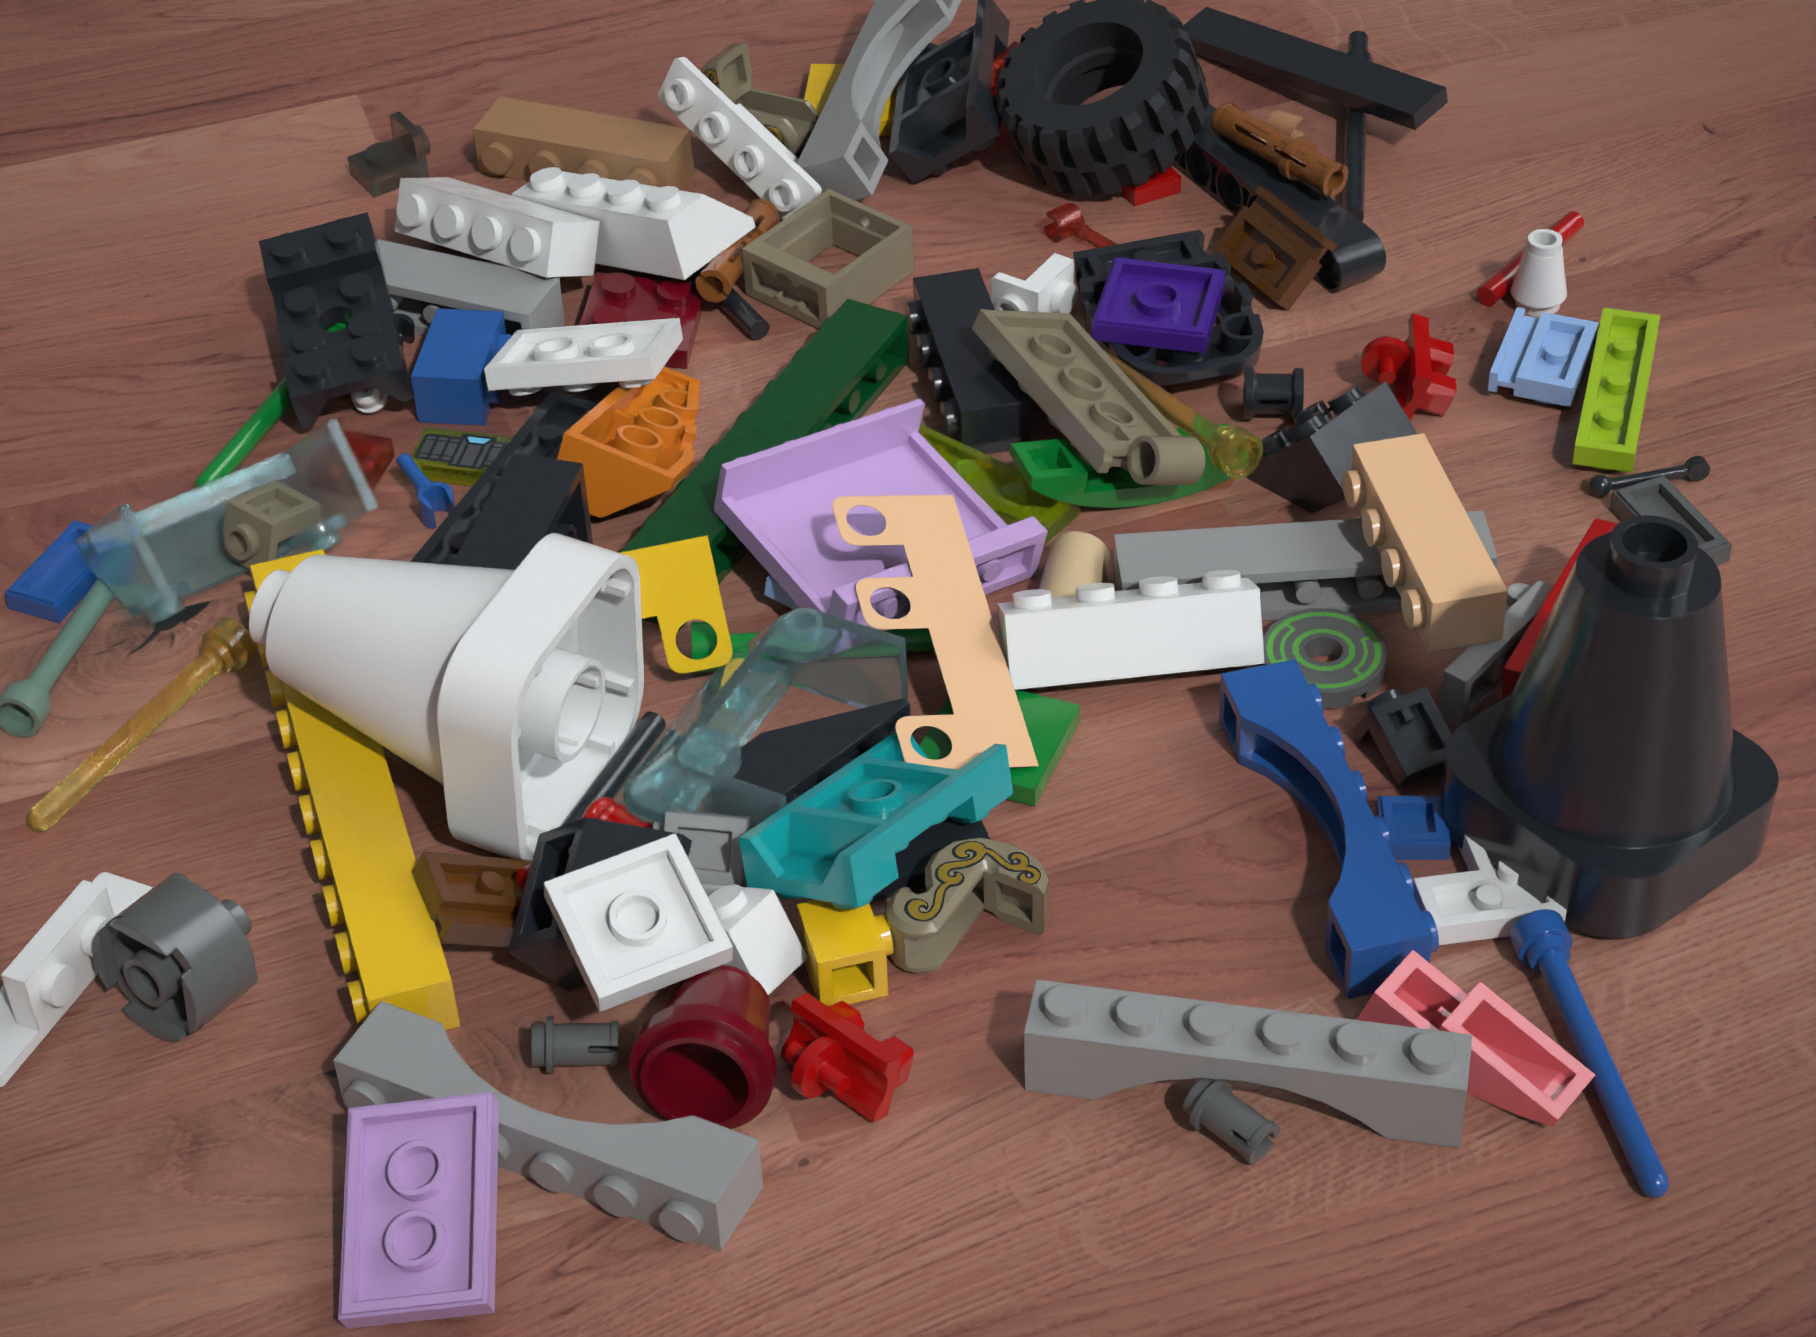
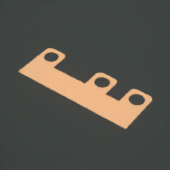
M891 495L841 496L833 501L832 508L840 536L845 542L854 546H904L913 577L864 578L858 581L856 593L866 623L875 629H929L954 714L905 716L897 721L895 729L905 762L958 770L997 743L1007 745L1010 767L1039 766L954 496ZM856 506L872 507L884 516L886 527L883 532L874 536L857 533L847 522L846 516L848 511ZM880 588L896 589L908 598L910 611L906 616L899 619L883 617L872 608L870 597L874 591ZM923 726L938 728L950 738L952 750L943 759H927L913 749L910 741L911 734L914 730Z

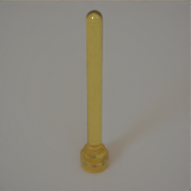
M1103 349L1169 422L1208 447V454L1214 467L1235 480L1247 477L1256 469L1263 455V444L1258 437L1241 426L1219 427Z
M222 618L202 637L203 644L199 647V656L27 813L26 825L28 828L36 833L47 831L216 674L225 675L229 671L238 672L257 654V645L252 640L248 630L231 618Z

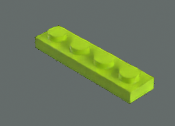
M1603 307L1572 464L1594 467L1604 471L1618 470L1633 473L1661 315Z

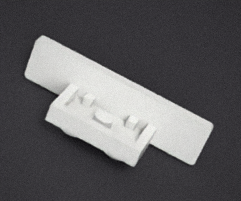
M686 57L674 59L658 93V99L761 199L773 203L783 220L821 194V186L797 164L799 159L741 104L735 105Z
M108 872L100 873L93 882L82 880L1 974L4 985L0 989V1088L9 1081L98 974L92 952V942L95 934L109 920L153 887Z

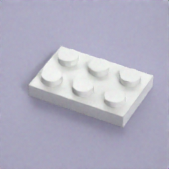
M671 318L517 330L484 368L488 391L509 389L511 395L521 396L538 392L547 386L563 385L566 391L578 392L597 386L598 383L619 381V385L624 388L647 385L657 377L682 342L683 336L680 319Z

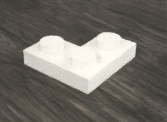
M1464 835L1463 849L1460 847L1459 849L1469 871L1413 878L1414 898L1421 911L1428 910L1432 914L1438 931L1439 946L1509 937L1514 923L1524 915L1536 910H1554L1562 916L1565 922L1567 913L1565 908L1548 896L1546 902L1541 903L1517 885L1519 875L1501 861H1499L1498 870L1491 865L1485 849L1466 835Z

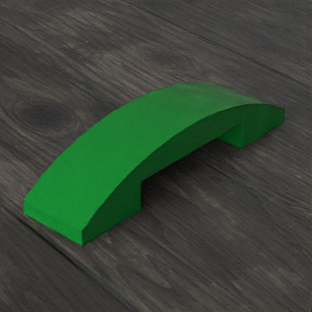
M1229 424L1175 428L1181 436L1196 438L1201 443L1205 452L1203 474L1192 485L1139 484L1122 467H1110L1107 473H1098L1091 465L1084 462L1080 456H1077L1066 438L1011 443L1009 454L1031 489L1058 501L1100 508L1137 507L1186 497L1233 478L1248 469L1252 457Z

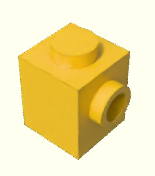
M821 900L797 904L799 940L808 956L804 963L816 998L829 1007L842 1000L847 1004H853L888 996L886 956L893 955V941L886 916L884 914L874 916L869 903L854 909H839L834 907L832 902Z

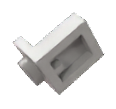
M672 807L665 813V822H654L653 829L680 833L692 840L688 859L700 883L726 886L736 884L741 887L744 885L745 872L738 837L749 831L750 817L689 812L687 808Z

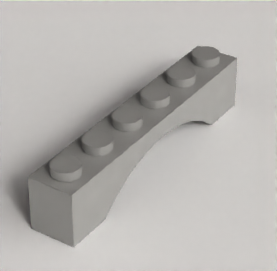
M875 0L797 162L821 186V194L831 189L853 200L873 195L888 162V158L881 149L879 140L880 119L887 99L912 61L936 36L951 24L961 0Z
M1036 979L1024 1031L1025 1090L1097 1100L1122 1089L1157 1081L1195 1078L1245 1081L1285 1089L1324 1102L1360 1120L1387 1139L1460 1148L1473 1035Z
M383 1001L379 1002L333 1060L343 1104L347 1109L493 1092L499 1101L498 1168H504L533 1179L549 1191L555 1193L567 1192L596 1203L614 1216L623 1218L630 1216L664 1229L669 1235L682 1242L690 1243L695 1241L722 1251L763 1188L759 1139L696 1116L656 1123L614 1125L576 1121L535 1110L500 1093L474 1073L453 1048L442 1023Z

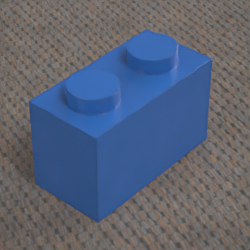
M437 308L411 374L418 422L486 426L493 403L501 402L503 390L488 391L484 368L512 337V335L506 334L503 311Z

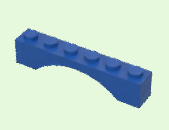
M1296 659L1221 673L1219 722L1238 763L1267 777L1293 795L1316 818L1332 843L1341 870V876L1328 901L1325 951L1347 999L1374 994L1412 950L1430 963L1431 952H1436L1439 946L1438 931L1434 918L1428 910H1420L1414 898V885L1409 868L1404 862H1396L1390 850V837L1387 825L1382 816H1373L1367 804V791L1364 779L1358 770H1350L1345 760V749L1341 733L1337 726L1329 727L1323 715V704L1317 685L1315 683H1307Z

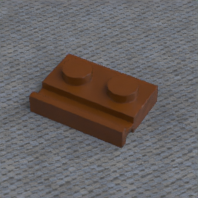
M1259 185L1254 191L1258 194L1255 201L1249 208L1245 205L1212 250L1216 254L1221 253L1234 269L1274 302L1289 311L1322 267L1318 263L1328 249L1333 252L1337 244L1275 195Z
M423 851L413 869V874L431 919L439 921L442 929L438 934L440 942L509 947L523 896V891L517 883L516 874L519 869L530 865L532 861Z

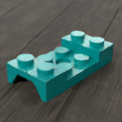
M897 733L891 734L738 837L747 887L772 889L783 899L809 898L832 902V905L839 909H854L867 905L873 900L875 894L899 878L895 853L907 848L909 841L930 826L943 822L948 816L951 821L961 824L983 820L989 815L990 810L1013 794L1007 745L995 743L957 770L905 762ZM911 735L910 741L913 749L919 755L928 759Z

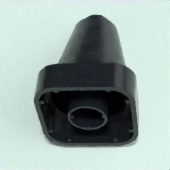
M1651 515L1635 516L1618 523L1612 532L1600 535L1588 542L1580 551L1511 695L1459 726L1450 736L1446 747L1439 793V809L1445 825L1449 829L1450 840L1463 849L1464 835H1466L1485 849L1490 863L1495 869L1498 870L1499 861L1504 863L1519 875L1518 886L1541 903L1546 902L1547 896L1567 910L1565 924L1594 936L1631 938L1652 932L1751 865L1762 852L1778 788V772L1771 757L1755 742L1732 728L1721 575L1713 559L1698 547L1696 537L1688 528L1664 517Z

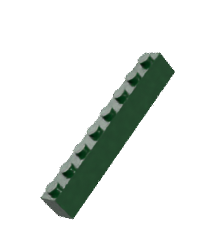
M847 298L831 317L823 321L819 331L804 348L796 351L792 361L775 380L773 379L768 382L761 396L746 412H742L738 416L734 426L719 443L709 448L705 458L693 472L677 484L674 493L659 510L648 516L642 529L625 548H621L617 552L621 553L708 535L719 585L748 551L746 546L713 510L721 464L784 444L790 440H796L832 428L838 424L862 418L909 362L908 315ZM657 616L643 618V620L659 625ZM684 623V624L678 629V632L683 628V626H684L686 623Z

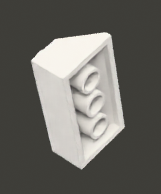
M557 167L544 168L533 173L530 177V182L512 193V196L599 220L596 264L682 280L687 279L719 255V253L755 228L753 217L704 194L681 191L675 186L656 187L639 184L636 180L619 181L601 178L595 173L582 175L564 172Z

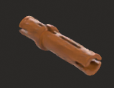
M1225 102L1214 112L1211 120V128L1214 133L1228 138L1251 153L1277 166L1280 174L1291 181L1302 180L1329 197L1337 195L1346 185L1348 179L1347 166L1335 162L1318 152L1315 144L1306 138L1297 137L1294 139L1267 122L1243 111L1234 103Z
M765 199L753 200L749 204L750 207L746 208L744 214L753 217L755 228L713 258L700 273L701 275L697 277L696 288L704 299L717 303L725 300L726 295H729L734 284L741 274L744 273L742 249L737 256H734L733 253L739 244H743L745 247L778 224L779 212L773 203Z

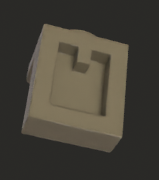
M277 480L227 500L221 542L222 554L250 570V565L276 560L279 542L319 524L321 503Z

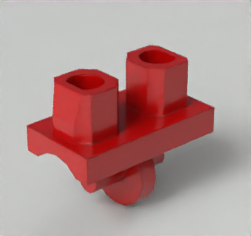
M1412 313L1408 320L1409 336L1404 342L1398 338L1385 336L1376 338L1364 347L1361 354L1362 371L1368 379L1376 383L1386 381L1388 385L1391 384V391L1409 420L1413 417L1416 409L1442 417L1445 415L1457 392L1456 379L1446 376L1452 366L1454 344L1431 337L1429 333V318Z
M809 993L794 998L790 1009L793 1014V1026L789 1037L782 1046L780 1054L782 1060L794 1067L791 1076L793 1089L809 1099L818 1097L825 1091H828L873 1123L886 1117L894 1089L908 1081L914 1057L913 1048L896 1036L881 1041L876 1040L864 1031L865 1023L860 1012L843 1000L828 1007Z

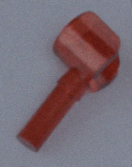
M1066 203L1046 212V215L1054 221L1044 227L1046 236L1052 242L1058 243L1074 235L1096 248L1117 245V243L1085 224L1080 208L1074 203Z

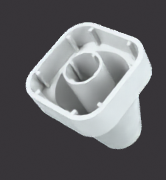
M551 533L542 538L516 570L312 555L303 560L292 572L279 569L269 574L259 587L250 611L249 631L251 638L255 643L266 647L267 663L275 677L443 784L447 822L451 835L458 841L509 859L532 861L539 834L561 826L633 730L639 715L644 689L640 575L637 563L630 556L562 534Z

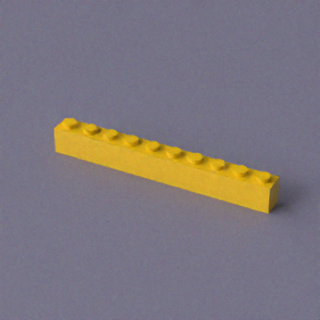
M319 549L250 565L255 590L244 592L249 617L255 595L269 574L279 569L292 572L306 558L312 555H325L324 550ZM257 644L262 667H268L266 647ZM270 670L264 671L273 708L286 705V709L275 712L284 749L297 746L298 751L286 754L295 791L305 789L309 791V794L298 797L306 833L311 835L320 832L321 839L310 841L319 880L332 877L334 883L322 887L331 927L345 924V932L334 934L343 973L345 975L357 971L359 980L347 983L357 1024L364 1022L379 1002L383 1001L440 1022L445 1031L461 1027L452 980L435 922L430 917L413 874V869L417 862L382 745L275 677Z

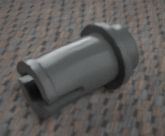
M547 1016L546 1023H532V1067L546 1066V1073H554V1066L611 1065V1067H618V1021H611V1023H554V1016Z
M1200 1079L1190 1090L1183 1103V1111L1190 1116L1189 1124L1197 1131L1205 1128L1241 1154L1248 1163L1256 1164L1274 1145V1142L1267 1139L1266 1136L1269 1135L1273 1139L1277 1138L1280 1132L1279 1125L1274 1121H1269L1232 1093L1233 1086L1228 1080Z

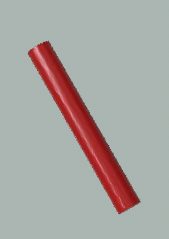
M1569 211L1551 226L1549 230H1553L1561 235L1563 246L1584 227V219L1578 212ZM1524 250L1477 290V298L1481 304L1491 307L1511 291V286Z

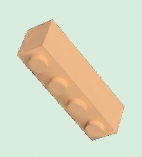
M1425 434L1353 444L1351 470L1345 471L1343 474L1344 496L1350 508L1356 507L1362 518V530L1367 545L1369 547L1376 546L1381 556L1382 572L1388 587L1395 586L1401 597L1402 613L1408 628H1416L1427 652L1502 640L1508 590Z

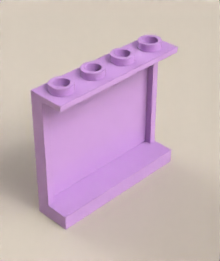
M921 399L887 408L880 412L844 424H838L832 428L796 440H790L784 444L721 464L713 510L837 650L891 630L875 629L866 623L856 593L858 581L864 578L913 577L903 545L854 546L841 538L832 508L833 501L838 497L953 495L985 595L1036 576L1048 531L1034 516L1007 525L919 433L925 406ZM869 506L853 507L846 516L849 526L862 535H878L886 527L884 516L878 510ZM880 588L874 591L870 597L872 608L883 617L899 619L906 616L910 611L908 598L896 589Z

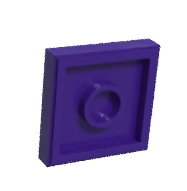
M1116 257L1113 260L1092 321L1091 337L1097 341L1205 353L1225 289L1226 271Z

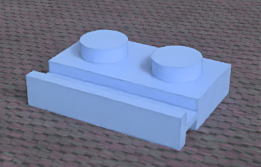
M1517 307L1490 370L1488 391L1497 392L1499 386L1514 389L1513 396L1532 399L1542 404H1557L1571 407L1596 343L1599 322L1542 312L1540 318L1525 316V308Z

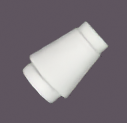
M1538 229L1528 235V241L1511 286V295L1515 299L1516 307L1525 308V314L1540 317L1542 312L1554 314L1559 310L1560 304L1567 297L1562 237L1553 230Z

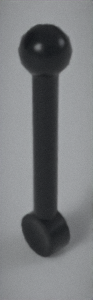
M1693 456L1684 465L1612 478H1608L1604 474H1597L1589 480L1588 490L1593 496L1602 498L1613 489L1625 488L1663 475L1668 480L1688 477L1691 481L1698 482L1709 475L1710 466L1704 457Z

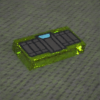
M426 427L411 458L431 482L473 486L513 437Z

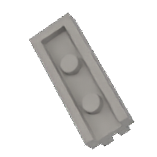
M1538 580L1532 587L1524 583H1514L1507 588L1508 595L1502 640L1470 645L1443 672L1439 711L1445 722L1458 728L1473 718L1502 689L1504 666L1553 586Z

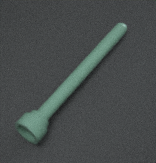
M134 531L127 535L27 679L7 685L0 694V727L3 730L23 738L32 737L40 730L51 712L49 692L147 551L149 540L144 533Z

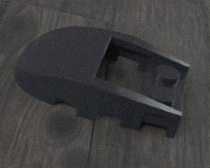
M1201 230L1073 252L1079 299L1086 332L1090 336H1092V321L1113 260L1116 257L1226 271L1225 289L1216 315L1220 324L1213 326L1205 353L1095 340L1136 386L1170 385L1243 371L1245 367H1254L1259 361L1264 330L1259 314H1254L1251 307L1253 294L1246 282L1237 284L1231 277V265L1221 253L1211 255L1205 253L1203 250L1205 235Z

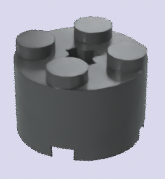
M172 873L109 920L93 937L92 952L94 963L107 990L118 983L124 994L131 1001L122 1010L143 1030L165 1041H180L187 1034L191 1035L245 994L258 981L253 952L246 938V935L251 931V922L246 912L239 904L230 899H224L220 902L211 893L192 883L186 876L180 873Z

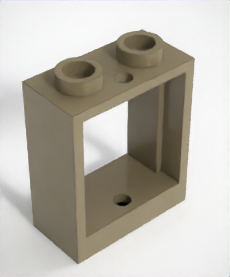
M831 189L826 190L742 248L746 294L820 329L823 321L831 317L847 298L870 304L914 272L912 226ZM831 245H836L859 256L835 274L808 263Z

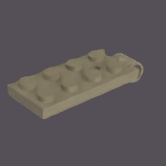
M980 309L972 330L989 348V354L1006 367L1018 381L1019 388L1031 396L1048 415L1050 424L1062 431L1076 447L1080 458L1091 465L1098 473H1107L1110 467H1122L1130 473L1135 482L1143 485H1192L1201 478L1205 468V452L1201 443L1194 437L1181 436L1071 314Z

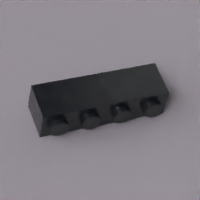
M979 268L914 277V300L905 302V315H908L910 335L917 334V351L920 365L922 368L930 367L928 369L932 399L934 402L942 401L940 410L946 437L955 436L962 458L1010 451L1011 443L1030 442L1031 418L1029 396L1019 388L1018 381L1006 367L989 354V348L972 330L980 309L995 310Z

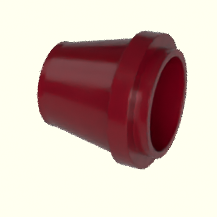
M728 965L715 967L684 979L679 983L677 990L663 1010L650 1017L639 1030L629 1059V1072L633 1086L649 1108L666 1120L696 1116L729 1129L740 1127L752 1121L763 1111L771 1097L777 1073L775 1055L769 1043L770 1001L763 986L747 972Z

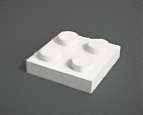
M676 833L544 882V897L599 1012L733 961V946Z

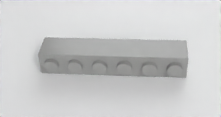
M1484 510L1466 511L1497 569L1498 557ZM1362 518L1114 534L1113 582L1115 591L1140 589L1139 581L1150 577H1176L1178 585L1203 582L1202 574L1206 572L1237 570L1240 571L1241 578H1249L1260 588L1262 621L1279 620L1289 613L1309 608L1337 609L1351 614L1402 611L1401 597L1396 587H1388L1385 582L1381 566V556L1376 546L1369 547L1365 541L1362 530Z

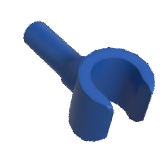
M403 453L398 456L396 463L414 485V489L417 492L421 522L425 527L435 529L434 512L445 511L450 514L455 508L451 486L443 482H431L430 479L425 477L410 455Z

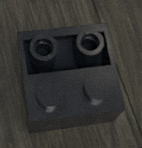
M1386 381L1365 391H1362L1359 384L1356 383L1328 400L1327 403L1330 407L1327 408L1324 401L1320 400L1300 411L1292 418L1295 425L1289 429L1290 432L1287 431L1286 427L1280 428L1255 444L1259 455L1251 460L1250 467L1243 471L1245 477L1310 513L1346 500L1343 491V474L1345 471L1351 470L1353 444L1417 434Z
M585 817L539 834L507 953L566 991L585 986L586 983L544 897V882L675 833ZM676 833L688 857L692 840L683 834Z

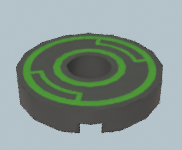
M1309 608L1285 615L1271 624L1263 636L1265 664H1260V666L1296 659L1307 683H1315L1317 685L1323 709H1338L1352 705L1353 697L1361 696L1365 692L1366 698H1368L1379 689L1386 676V641L1375 626L1355 614L1337 609ZM1315 656H1328L1334 658L1335 661L1318 662L1311 658Z

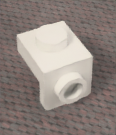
M1056 253L1025 281L998 272L990 280L991 301L995 310L1069 314L1077 298V286L1074 284V260Z

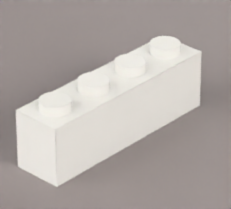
M448 177L400 178L395 232L546 278L594 275L599 220Z
M1217 570L1202 574L1203 582L1178 585L1176 577L1160 576L1140 580V589L1115 591L1114 584L1091 583L1076 587V595L1051 598V591L1044 589L1024 590L1013 593V602L997 604L1001 648L1014 689L1265 664L1260 588L1249 578H1241L1240 571Z

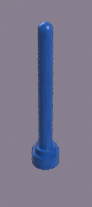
M1550 909L1530 912L1518 919L1510 930L1509 936L1514 949L1523 965L1531 967L1536 973L1542 974L1583 1065L1595 1074L1591 1083L1641 1191L1650 1198H1659L1668 1191L1669 1178L1568 964L1571 956L1570 949L1573 943L1572 937L1562 916L1558 912Z

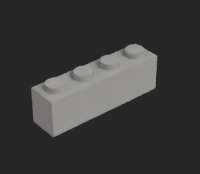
M377 239L394 314H404L412 318L415 323V334L427 335L437 308L503 311L506 334L513 335L517 330L563 327L565 324L560 279L557 277L546 278L520 269Z

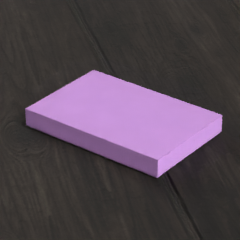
M493 1092L348 1108L338 1320L346 1329L495 1313L499 1101Z

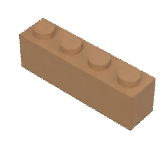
M503 96L497 98L473 128L479 173L530 182V177L533 173L544 168L557 167L564 172L582 175L595 173L601 178L619 181L636 180L639 184L656 187L675 186L681 191L695 174L691 130L689 128Z

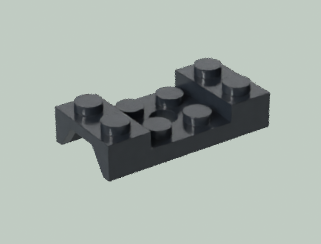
M978 0L975 25L940 46L929 43L912 61L899 79L889 156L913 184L929 175L937 176L942 174L956 159L972 150L981 151L1000 135L1001 116L997 109L996 97L990 91L992 65L1008 48L1010 21L993 0Z
M368 212L259 241L266 280L273 296L285 356L282 358L289 396L301 428L305 429L314 426L328 399L371 387L402 402L413 400L414 396L380 249ZM348 322V325L341 330L327 331L330 326L336 323Z

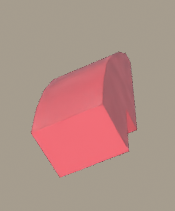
M1414 950L1374 992L1356 1019L1473 1035L1467 1093L1508 1112L1552 1127L1595 1076L1592 1071L1483 983L1479 982L1467 994Z

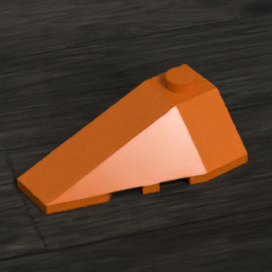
M664 366L657 377L647 385L635 388H624L619 385L564 433L557 460L583 463L590 516L603 518L668 491L691 470L695 456L693 444L697 431L695 419L699 407L701 381Z

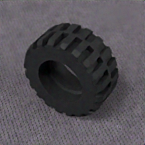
M1084 0L1070 3V8L1059 14L1055 10L1043 17V24L1036 29L1030 27L1021 36V45L1011 48L1004 62L1005 68H1001L998 77L996 104L1023 166L1027 167L1029 174L1034 179L1048 185L1051 189L1066 194L1072 189L1074 194L1078 196L1094 197V193L1097 191H1103L1106 195L1121 193V187L1133 183L1135 187L1149 182L1148 176L1158 170L1164 173L1174 165V157L1178 153L1184 155L1195 140L1193 133L1200 132L1207 115L1205 111L1209 104V91L1183 23L1175 14L1167 11L1166 7L1151 0L1146 2L1144 0H1096L1088 3ZM1124 85L1121 89L1102 100L1080 105L1091 96L1103 90Z

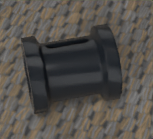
M1254 367L1244 368V420H1252L1255 414H1290L1293 418L1303 410V368H1294L1292 373H1256Z

